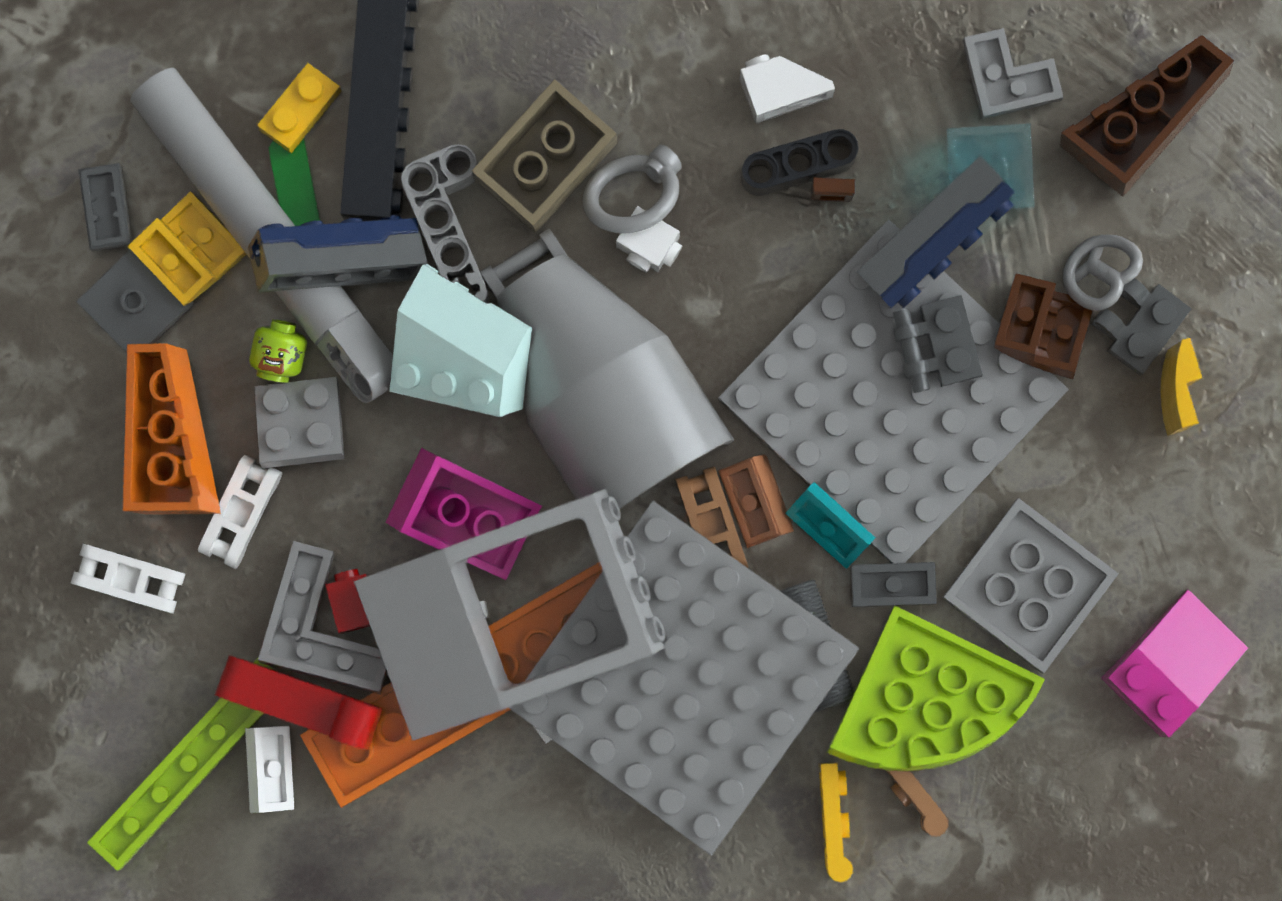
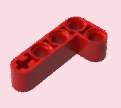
M231 655L228 656L215 692V696L328 735L333 740L364 750L370 747L383 708Z

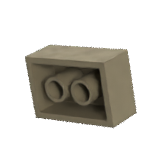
M554 79L474 167L472 174L477 183L536 234L617 144V133Z

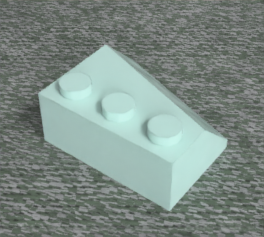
M423 264L397 312L389 392L497 417L522 410L532 327L496 305L483 302L470 294L468 288L458 282H450L437 274L438 270L428 264Z

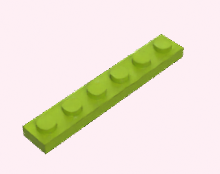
M258 658L253 662L255 664L275 670L270 665L259 663ZM220 698L87 843L114 869L120 871L246 735L245 729L252 728L265 713Z

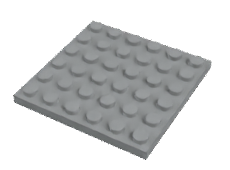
M888 219L718 397V400L809 486L815 482L876 537L871 542V545L892 564L906 563L1069 389L1052 373L1025 364L995 349L994 344L1000 324L943 271L935 280L928 274L916 286L922 292L904 309L909 308L913 324L923 322L920 311L921 305L962 295L983 376L941 387L937 371L926 374L930 389L914 393L910 378L905 377L903 366L906 365L901 342H896L893 332L897 328L893 312L903 310V308L898 303L893 308H890L882 297L856 272L900 231ZM927 335L917 337L922 360L933 358Z
M652 501L627 537L630 539L635 551L633 563L638 577H643L649 588L650 600L648 604L653 617L656 616L663 626L665 639L662 642L665 648L654 655L509 708L712 856L860 648L661 505ZM603 571L526 680L627 644V635Z

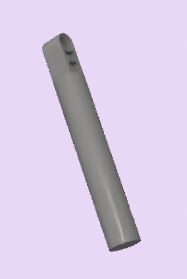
M175 68L160 71L145 81L130 98L132 105L249 258L248 246L258 229L273 223L283 224L284 227L295 226ZM341 286L275 291L313 343L318 346L352 393L360 401L369 403L390 390L393 355Z

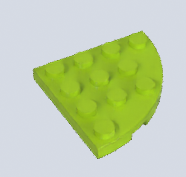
M894 606L827 753L848 762L885 770L914 771L953 764L975 755L1007 733L1032 704L1045 678Z

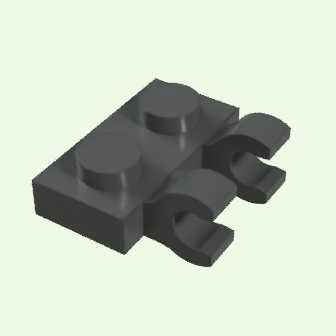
M1134 278L1124 285L1121 294L1122 298L1138 308L1129 322L1125 325L1118 316L1110 310L1104 309V311L1101 310L1091 324L1114 341L1107 351L1140 376L1145 373L1192 308L1160 284L1156 285L1149 292L1141 282Z

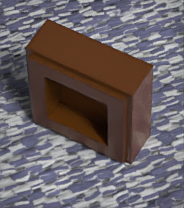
M813 178L811 185V199L813 201H852L855 194V179Z

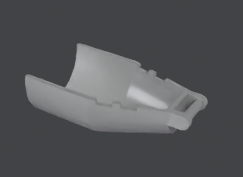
M548 228L539 234V240L493 269L491 266H488L480 271L496 297L499 308L532 327L523 403L529 427L575 499L606 489L609 497L612 496L620 509L694 460L722 445L728 446L734 442V438L669 337L567 256L553 232ZM548 252L553 257L528 271L505 288L501 283Z

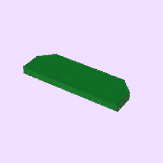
M303 138L292 153H289L279 144L272 141L268 150L280 207L295 226H301L309 221H320L305 139Z

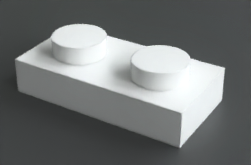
M290 726L245 729L250 813L293 810Z

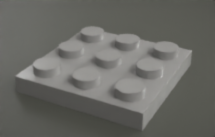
M1017 498L942 598L1043 674L1119 573L1021 499Z

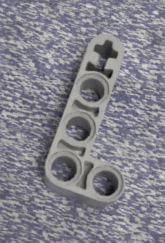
M455 144L408 164L402 172V185L440 275L449 281L451 278H455L452 283L458 282L459 284L458 278L466 275L472 290L477 291L480 289L475 294V297L488 304V289L447 196L475 182L472 170L478 162L470 148L465 145ZM462 157L470 161V168L462 175H454L448 170L449 164L455 158ZM425 173L432 176V184L425 191H415L411 188V181L416 175ZM437 210L446 212L449 217L445 226L439 229L427 226V218L432 212ZM455 247L464 251V259L459 265L451 267L443 263V255L448 249Z

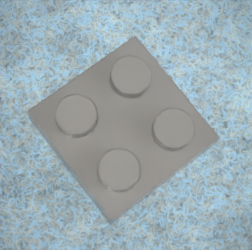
M337 377L255 386L259 463L262 469L345 459L340 392Z

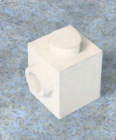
M637 206L631 216L640 214L645 210ZM662 220L654 226L639 232L620 233L616 240V247L628 254L626 260L644 272H648L649 268L659 272L663 264L670 267L682 249V245L677 243L680 238V231Z

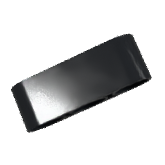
M835 129L756 152L748 156L744 161L741 172L742 185L750 194L762 196L812 182L813 178H826L843 173L854 164L859 149L858 141L851 132L844 129ZM837 142L843 143L848 147L850 155L844 160H836L828 153L829 145ZM794 154H803L809 159L811 166L805 171L798 172L790 167L788 159ZM756 165H762L769 169L771 178L765 183H757L750 178L748 171Z

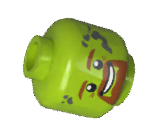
M272 319L271 326H262L255 330L249 363L251 367L257 370L256 376L270 381L287 383L289 382V377L300 374L307 340L305 336L295 332L296 324Z

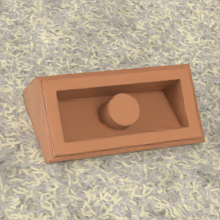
M765 454L748 458L719 470L747 548L793 532V525L790 517L785 514L787 509Z

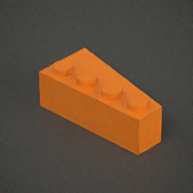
M166 343L127 344L123 511L139 514H221L187 349Z

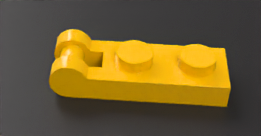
M836 762L818 763L825 868L827 874L834 881L844 882L853 873L852 863L844 857L843 838H850L848 813H841L840 796H847L845 770L838 771V764Z

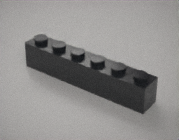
M358 0L340 211L344 220L360 218L362 221H378L381 218H390L391 215L402 212L403 189L397 188L398 173H402L406 167V148H400L401 132L407 133L409 129L410 112L409 108H403L404 92H411L413 69L406 67L407 53L415 51L416 28L410 27L411 12L418 11L419 0Z

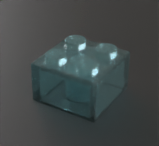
M1030 123L947 128L949 184L981 155L1003 178V181L1015 191V194L1009 198L1014 204L1009 211L1034 209Z

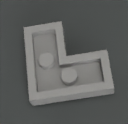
M1004 28L964 37L962 42L982 119L1059 102L1064 98L1054 58L1014 67Z

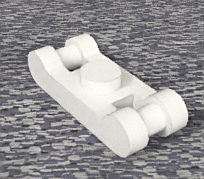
M243 455L219 503L221 514L213 515L200 542L198 552L208 557L214 554L224 559L225 565L237 569L261 516L280 482L282 472L275 468L262 469L261 466L256 465L255 459ZM248 479L260 484L255 496L243 490ZM224 528L237 533L232 544L220 539Z
M82 544L79 554L83 556L79 571H74L71 584L174 613L177 601L173 599L177 586H182L185 573ZM99 561L108 564L104 580L94 577ZM151 577L162 580L158 595L146 593Z

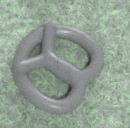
M1111 234L1093 236L1082 242L1069 256L1063 270L1065 289L1069 296L1084 308L1096 311L1107 309L1118 301L1124 285L1132 281L1139 274L1143 265L1142 253L1133 242L1124 237ZM1113 247L1125 252L1130 257L1128 268L1123 272H1119L1100 261L1103 248ZM1090 253L1087 262L1078 268L1082 259ZM1088 274H1092L1110 285V290L1101 298H1093L1085 294L1079 288L1077 282Z

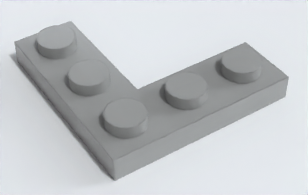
M293 541L259 654V663L381 694L387 670L378 648L312 631L334 559V552Z

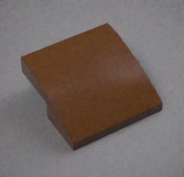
M1016 273L994 348L1035 368L1074 379L1093 310L1082 307L1069 294L1055 291L1056 283Z

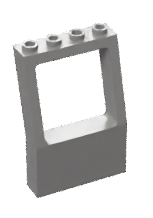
M606 489L354 581L412 741L654 655L665 648L662 642L665 639L663 626L656 616L653 617L648 604L650 600L649 588L644 578L638 577L633 563L635 560L633 545L627 536H623L618 523L621 517L618 504L612 496L609 497ZM572 519H582L587 526L628 639L627 644L517 684L511 683L502 665L470 578L466 562L469 557Z

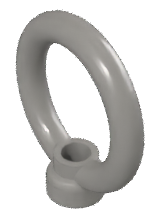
M658 145L649 156L630 155L605 164L592 175L585 186L582 201L587 217L597 227L613 233L639 232L659 223L673 209L679 196V181L676 175L682 169L679 158L667 146ZM643 171L654 182H662L663 191L660 199L650 209L640 214L618 217L606 213L600 207L599 195L608 182L619 175Z

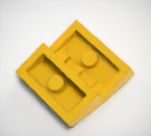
M191 191L162 219L156 218L128 245L131 251L183 306L189 304L211 287L246 255L224 224Z
M1190 338L1181 340L1168 349L1163 363L1161 407L1167 436L1185 431L1199 423L1188 386L1202 379V375Z

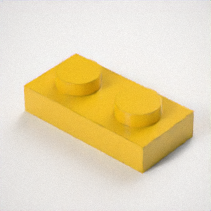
M307 63L257 124L259 131L289 153H292L342 92L340 86Z

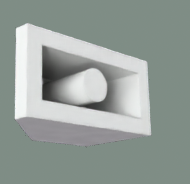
M768 55L755 57L745 63L746 68L740 71V81L755 123L832 98L835 91L833 81L781 56L772 59Z

